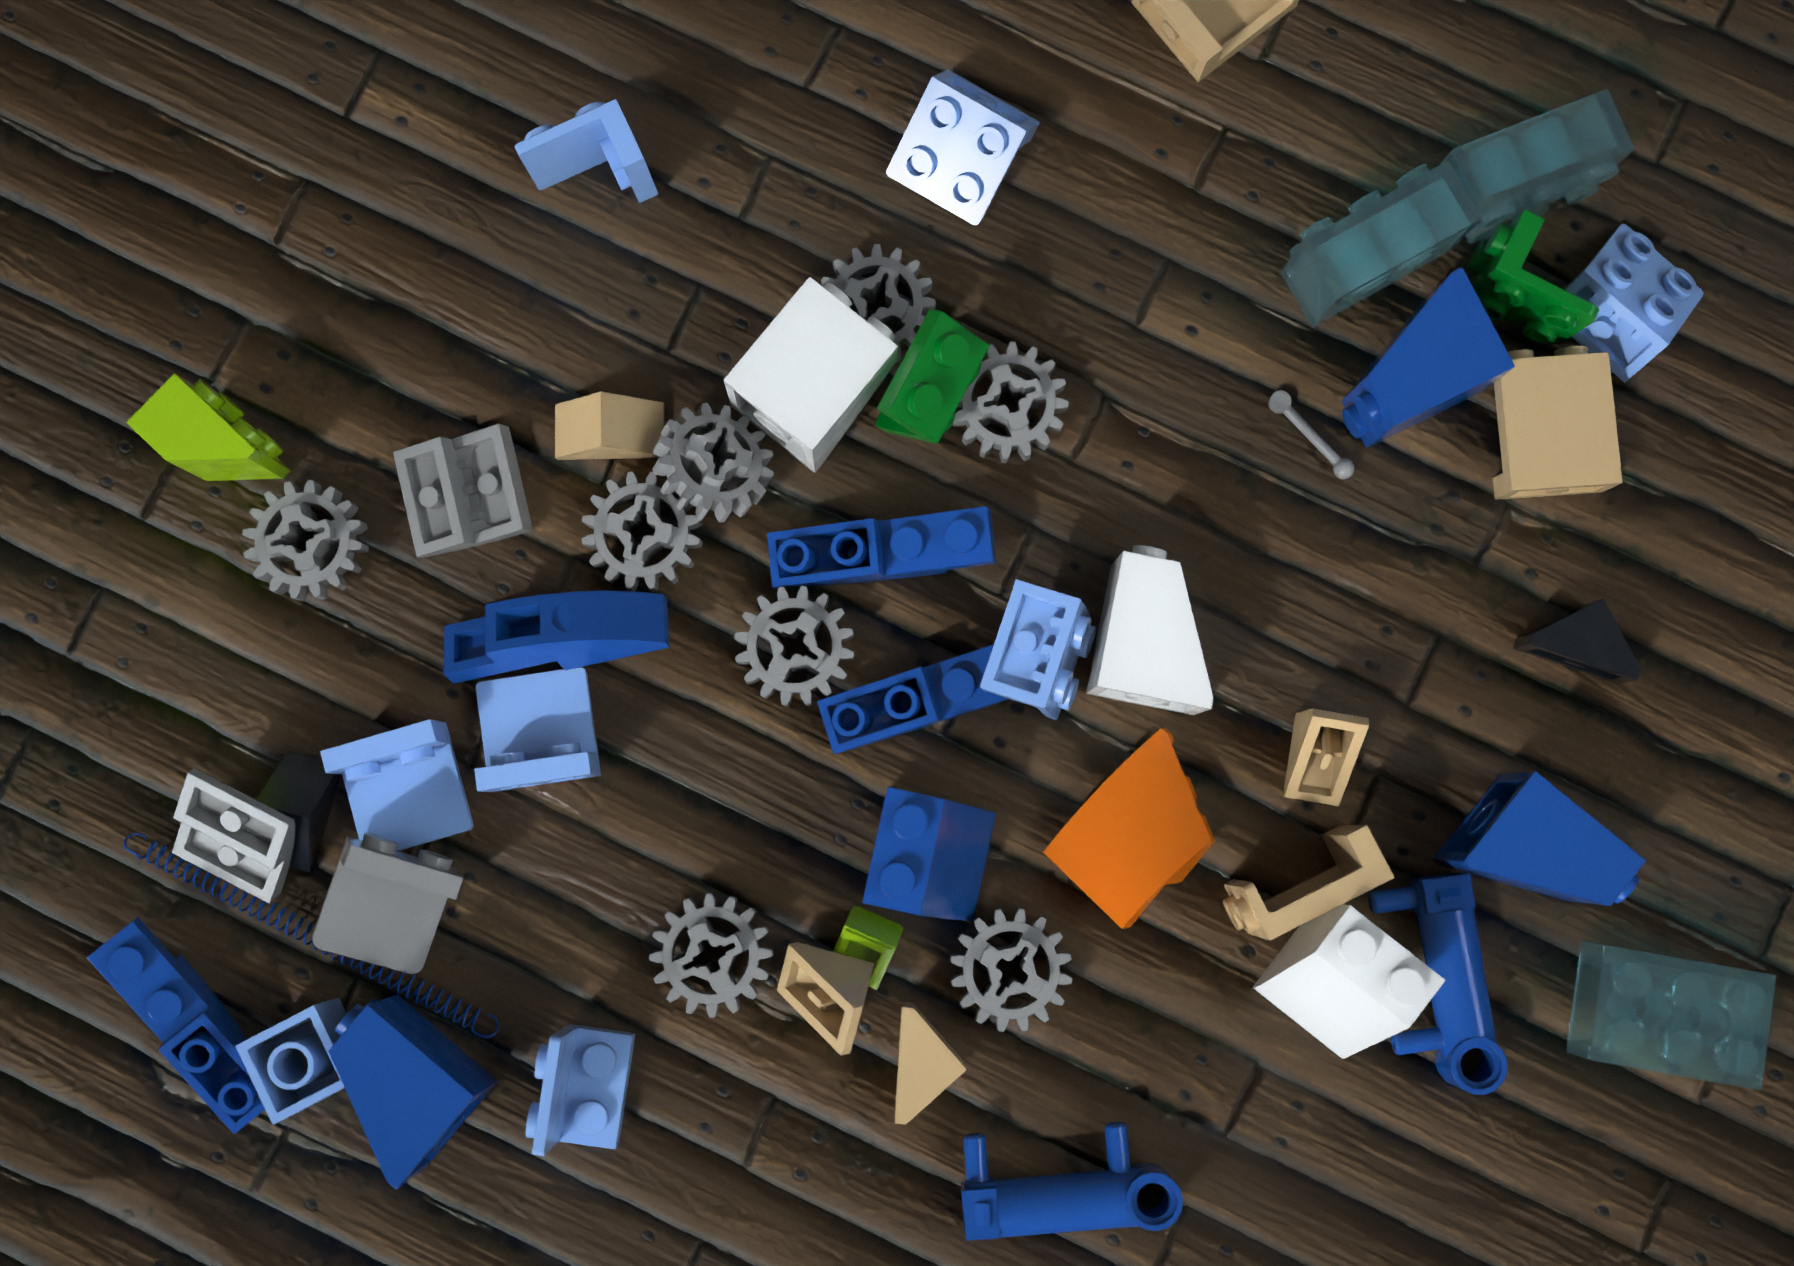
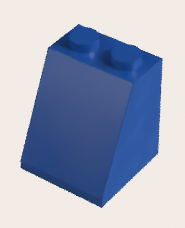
M1462 267L1451 272L1420 303L1342 399L1345 407L1342 410L1345 425L1353 437H1361L1366 448L1481 393L1515 368Z
M1536 771L1499 774L1432 858L1439 866L1470 873V875L1571 902L1611 906L1614 902L1620 903L1633 892L1639 882V877L1636 873L1646 862L1643 857Z
M887 787L862 903L919 916L973 922L996 813L946 799Z
M398 994L380 1001L374 998L365 1007L360 1004L354 1006L336 1026L335 1032L340 1037L328 1051L385 1179L396 1190L430 1164L498 1082L496 1078Z

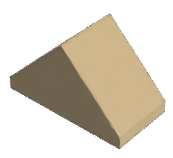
M602 391L555 404V458L557 460L660 458L652 452L658 439L662 437L660 433L665 426V404L663 402Z
M1313 708L1295 713L1284 784V797L1339 806L1368 731L1369 718Z
M799 942L788 944L777 991L841 1056L850 1054L874 963Z
M902 1002L895 1124H907L967 1070L966 1064L914 1003Z

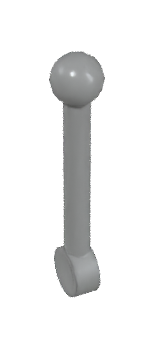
M1282 390L1274 392L1268 402L1271 411L1277 414L1283 413L1333 465V472L1339 479L1350 478L1355 470L1353 462L1347 458H1341L1291 406L1292 400L1289 393Z

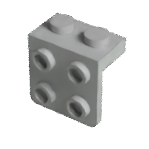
M365 833L362 840L347 836L312 934L314 945L321 950L408 974L420 972L424 967L447 898L456 900L463 881L459 871L451 867L453 859L427 850H420L418 857L396 851L397 842L374 834Z

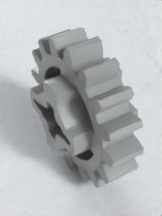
M874 244L871 257L864 258L857 247L853 248V263L846 265L843 261L836 259L833 262V267L837 278L823 277L821 286L823 287L826 282H829L838 287L851 300L852 305L849 308L866 321L868 320L867 303L873 304L877 297H881L885 289V307H879L876 313H872L871 316L880 320L890 330L898 331L894 334L896 339L893 341L898 345L897 363L901 361V346L905 344L909 348L916 336V331L922 325L925 316L922 314H927L929 309L935 310L936 300L923 297L932 290L931 278L917 280L916 277L920 272V262L916 259L906 266L901 264L902 249L896 248L890 258L882 257L880 244ZM876 273V275L864 280H857L862 275ZM899 281L908 289L913 301V307L909 305V301L899 297L897 292Z
M1010 341L1006 354L999 355L996 347L990 344L986 352V360L981 361L979 375L967 387L957 407H960L962 410L955 413L952 425L967 426L968 429L962 437V442L964 445H968L976 439L980 441V457L985 458L993 448L999 450L1001 463H1007L1011 451L1018 450L1020 457L1026 461L1030 459L1031 445L1033 443L1044 451L1049 447L1051 442L1045 433L1046 430L1052 433H1060L1064 423L1055 417L1054 414L1066 412L1069 401L1056 398V395L1064 390L1066 381L1065 379H1050L1049 376L1055 366L1053 360H1049L1041 366L1035 362L1037 348L1032 347L1025 356L1018 355L1016 342ZM1011 369L1023 372L1032 379L1027 381L1012 374ZM985 376H988L990 388L987 394L977 397V401L972 402V394L975 387ZM1001 393H1007L1011 400L1020 399L1016 412L1010 413L1006 405L997 406ZM1045 403L1043 417L1030 430L1027 418L1029 411L1039 408L1040 404ZM991 424L1005 431L1006 436L994 434L983 426Z
M702 403L696 415L687 407L683 408L675 421L668 420L660 433L662 437L658 439L652 452L660 457L652 469L653 474L667 476V480L660 489L662 494L676 492L680 496L676 508L681 511L689 504L695 506L696 519L701 521L708 510L714 511L719 523L725 522L732 510L739 517L744 516L751 505H757L766 493L764 487L767 486L774 474L772 470L766 467L773 457V451L759 449V444L765 437L764 432L756 431L750 433L746 429L750 417L744 415L738 421L731 419L730 406L724 405L719 415L712 413L708 403ZM726 488V489H729L730 491H720V490Z
M633 471L627 472V486L619 488L610 479L606 482V485L611 495L606 499L592 495L590 500L596 506L598 512L596 515H584L582 522L594 529V534L587 535L581 540L586 548L598 549V552L589 560L593 567L597 569L607 564L610 565L605 574V579L610 583L614 584L623 575L625 576V587L629 591L635 592L639 581L645 580L648 588L655 592L658 591V578L665 575L673 584L679 581L674 570L679 564L692 569L694 563L686 552L688 548H702L703 542L700 538L691 535V530L697 529L703 524L701 520L696 519V515L686 514L693 505L689 504L681 511L676 508L677 501L679 500L676 499V492L662 494L658 475L650 471L646 482L640 483ZM635 498L634 505L620 514L614 513L622 504ZM661 501L674 511L678 527L663 523L660 519ZM644 520H647V523L655 533L653 536H644L641 544H638V541L630 532L632 528H641ZM607 536L620 540L624 545V563L617 560L612 554ZM664 549L671 550L670 554L661 562L649 566L652 557Z
M307 480L303 492L296 484L290 481L285 482V496L282 498L270 491L266 492L264 496L269 507L265 512L256 508H251L249 512L253 518L259 521L257 528L243 529L242 533L243 536L255 541V547L243 552L244 558L261 563L252 573L253 576L262 581L272 579L269 587L270 591L283 595L289 589L290 597L298 601H305L309 589L314 597L321 600L327 599V585L329 584L345 590L348 586L342 575L346 570L359 574L362 570L358 563L353 561L355 553H366L369 550V546L356 540V535L368 530L367 524L360 520L350 519L358 511L357 505L349 500L340 503L342 492L332 486H329L322 494L321 485L314 480ZM311 506L325 508L335 520L323 519L318 521L316 513L311 510ZM309 531L315 534L314 538L306 541L305 532ZM306 541L307 550L304 551L297 548L298 544ZM338 548V551H337V553H336L334 559H333V560L331 561V563L329 564L330 559L332 558L333 554L335 553L336 549ZM278 561H294L295 568L301 572V576L288 574L282 569Z
M806 586L800 587L797 598H789L785 588L779 587L777 602L771 604L762 595L757 598L758 604L762 609L758 616L749 612L743 613L742 617L751 626L749 632L735 633L734 639L743 645H747V651L736 655L735 660L738 664H751L752 669L745 675L744 680L748 685L762 680L764 684L761 688L760 696L767 700L777 690L781 692L780 698L783 706L789 707L793 694H800L804 704L809 706L812 705V691L819 689L822 694L829 697L832 695L830 685L828 684L831 677L845 681L848 677L844 670L839 667L840 661L854 660V652L842 647V642L854 637L853 630L850 628H838L837 624L845 617V612L840 608L828 613L826 608L829 596L825 593L820 595L815 602L809 601V593ZM787 611H804L801 612L795 621L779 624L772 620L775 616ZM822 623L826 625L831 634V656L818 648L816 635ZM776 633L783 638L788 637L793 640L800 633L805 635L803 642L810 654L817 659L813 660L807 655L803 657L800 654H794L790 660L785 659L787 651L779 638L773 634ZM760 637L771 645L773 659L768 665L767 671L762 666L759 658L758 642ZM810 668L819 673L814 678L805 682H786L792 673Z
M707 893L704 899V907L701 908L698 907L692 897L683 900L686 914L681 916L675 911H668L664 916L672 926L669 931L656 930L653 933L652 937L664 944L663 950L649 955V961L663 963L664 970L653 978L655 984L669 981L673 988L666 999L671 1003L681 995L688 999L686 1013L690 1015L698 1008L700 1003L706 1004L709 1018L717 1016L720 1003L725 1002L732 1013L737 1012L740 1009L738 998L740 993L752 1000L759 994L756 987L751 983L753 978L758 980H767L769 978L770 972L759 965L760 959H766L773 955L772 948L760 946L759 939L766 935L769 929L767 926L755 929L752 927L750 922L756 913L753 907L742 914L736 912L737 897L730 896L722 907L717 906L715 893ZM708 917H719L728 920L738 927L740 931L730 935L714 929ZM687 926V932L691 939L685 956L675 960L677 940ZM708 939L712 947L719 945L724 947L731 943L735 944V947L726 951V954L718 960L719 969H715L711 962L704 964L700 962L693 966L689 965V962L698 958V955L705 950L703 940ZM749 949L747 969L741 980L737 983L732 967L737 955ZM694 975L707 980L715 992L696 989L687 983L685 978Z
M997 908L994 909L993 913L994 923L987 926L983 920L976 917L973 919L978 933L974 937L960 933L957 937L962 945L966 947V951L964 954H952L950 962L962 967L963 973L955 975L950 980L952 986H966L968 990L959 1000L963 1008L974 1003L979 1006L975 1017L977 1022L982 1024L988 1019L990 1014L996 1016L998 1031L1004 1032L1009 1019H1016L1023 1032L1028 1030V1016L1035 1013L1045 1023L1049 1020L1044 1006L1049 1001L1060 1006L1065 1002L1059 993L1056 992L1058 984H1072V977L1064 972H1060L1059 965L1066 964L1072 958L1069 952L1055 951L1054 947L1063 938L1059 931L1049 933L1046 936L1042 933L1046 924L1045 918L1039 915L1030 925L1025 923L1026 915L1023 908L1016 909L1013 920H1006L1002 910ZM1001 932H1021L1011 944L995 947L986 941ZM1039 944L1047 958V979L1037 974L1034 966L1033 956L1037 952ZM1020 954L1022 958L1019 961V966L1024 971L1023 977L1020 980L1010 977L1006 983L1001 984L1000 979L1003 973L997 967L998 961L1001 958L1011 961L1015 955ZM974 959L985 965L988 972L989 981L982 994L978 990L973 977ZM1027 992L1035 997L1020 1006H1001L1010 995Z

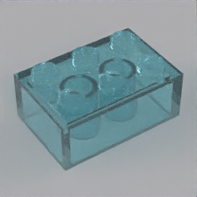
M1607 88L1453 148L1422 187L1447 244L1464 237L1467 238L1468 243H1474L1491 236L1500 222L1515 218L1524 209L1541 216L1550 210L1548 206L1550 203L1565 198L1567 204L1571 205L1594 195L1599 191L1597 184L1617 175L1620 172L1617 165L1635 148Z
M1449 160L1432 170H1429L1426 164H1422L1398 179L1396 184L1399 188L1383 197L1378 190L1373 191L1353 203L1348 208L1351 214L1333 223L1330 217H1326L1301 233L1300 236L1303 241L1290 249L1289 253L1292 257L1280 274L1312 328L1449 253L1483 219Z
M1581 941L1566 1052L1592 1061L1762 1090L1776 975Z

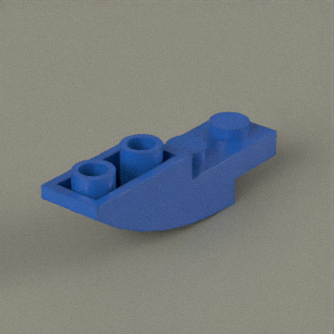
M988 506L882 521L871 518L767 533L772 588L775 589L779 587L826 586L943 574L947 573V570L997 564L992 514Z
M576 591L520 597L485 604V617L444 626L443 674L455 684L557 661L564 670H570L669 648L667 599L663 594L645 592Z
M994 645L927 667H919L817 701L833 754L905 734L1009 700V698L984 691L980 688Z
M139 917L135 918L87 957L92 965L163 1042L158 1051L233 1134L265 1110L235 1047L247 1040V1037L184 956L180 954L175 958Z

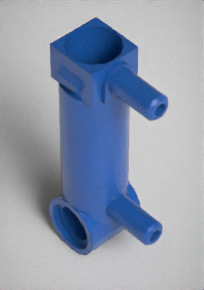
M1455 872L1410 879L1411 886L1370 892L1368 904L1374 914L1413 909L1418 918L1425 964L1445 979V982L1431 999L1435 1027L1402 1031L1391 1036L1393 1051L1397 1055L1436 1050L1435 1065L1438 1073L1446 1082L1471 1094L1485 1095L1495 1091L1503 1084L1507 1075V1059L1504 1051L1497 1045L1474 910L1476 906L1470 873ZM1476 1048L1480 1055V1066L1474 1074L1464 1076L1460 1068L1461 1059L1468 1050Z
M1110 1122L1104 1127L1108 1170L995 1179L994 1177H989L986 1136L982 1133H969L963 1138L966 1180L960 1183L966 1241L1139 1226L1145 1230L1159 1231L1170 1227L1177 1221L1182 1211L1183 1198L1178 1185L1167 1171L1159 1165L1143 1162L1131 1167L1128 1130L1124 1122ZM1150 1183L1162 1185L1164 1197L1159 1205L1151 1209H1144L1137 1205V1194L1143 1186Z

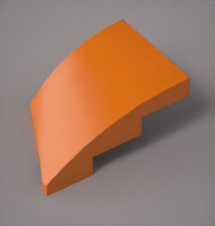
M1160 728L1128 757L1079 808L1043 851L1121 929L1131 927L1165 885L1181 883L1215 842L1206 816L1197 807V794L1191 779L1184 775L1173 748L1174 737L1166 728Z

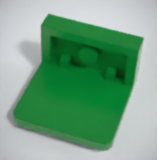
M1524 209L1509 224L1500 222L1489 240L1483 238L1479 242L1467 265V268L1474 271L1469 281L1491 320H1506L1523 328V334L1536 343L1543 345L1561 344L1593 323L1599 313V308L1521 269L1545 220Z
M929 309L877 407L880 413L876 419V426L887 433L938 444L942 435L953 424L955 410L967 387L979 375L981 361L990 345L943 311Z

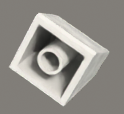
M809 277L725 377L724 384L733 409L742 416L747 415L750 417L752 424L816 473L896 363L898 345L893 342L896 336L884 323L872 316L866 321L849 308L852 305L851 300L838 287L829 282H826L822 287Z
M1134 545L1132 552L1123 551L1110 567L1086 694L1189 715H1196L1210 710L1213 703V693L1181 564L1177 561L1167 560V552L1165 550L1150 546Z
M1342 904L1300 925L1252 988L1340 1058L1345 1059L1410 1028L1445 982V979L1351 905Z

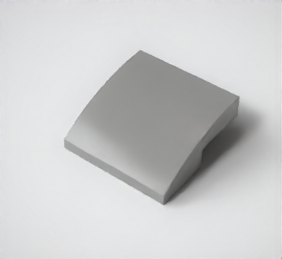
M496 424L453 439L437 437L393 452L416 557L423 558L458 551L533 531L509 426Z
M195 768L187 773L173 817L180 821L181 825L172 853L270 904L281 894L288 873L295 841V820Z

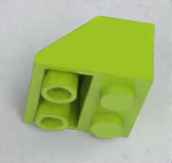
M174 373L126 422L167 462L206 481L284 479L291 472L277 458L284 450L260 428L256 430L242 417L245 413L232 400L220 391L217 393L202 379H199L193 385Z

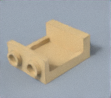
M1132 0L1131 3L1196 81L1200 82L1294 9L1299 0Z
M1571 346L1557 349L1553 352L1554 356L1534 357L1533 350L1528 349L1509 351L1508 354L1515 368L1494 382L1503 473L1493 478L1495 500L1602 493L1622 484L1609 352L1588 354L1587 346Z
M1340 825L1322 834L1321 836L1336 865L1265 901H1262L1253 882L1233 879L1225 883L1224 887L1229 897L1222 901L1236 929L1239 931L1244 928L1248 934L1270 941L1393 879L1394 876L1368 825Z

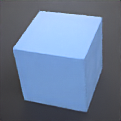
M339 997L313 1005L235 1046L273 1125L345 1089L328 1052L340 1037L335 1032V1028L347 1014Z

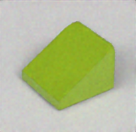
M853 906L833 952L874 963L868 987L877 990L897 947L903 927L864 908Z

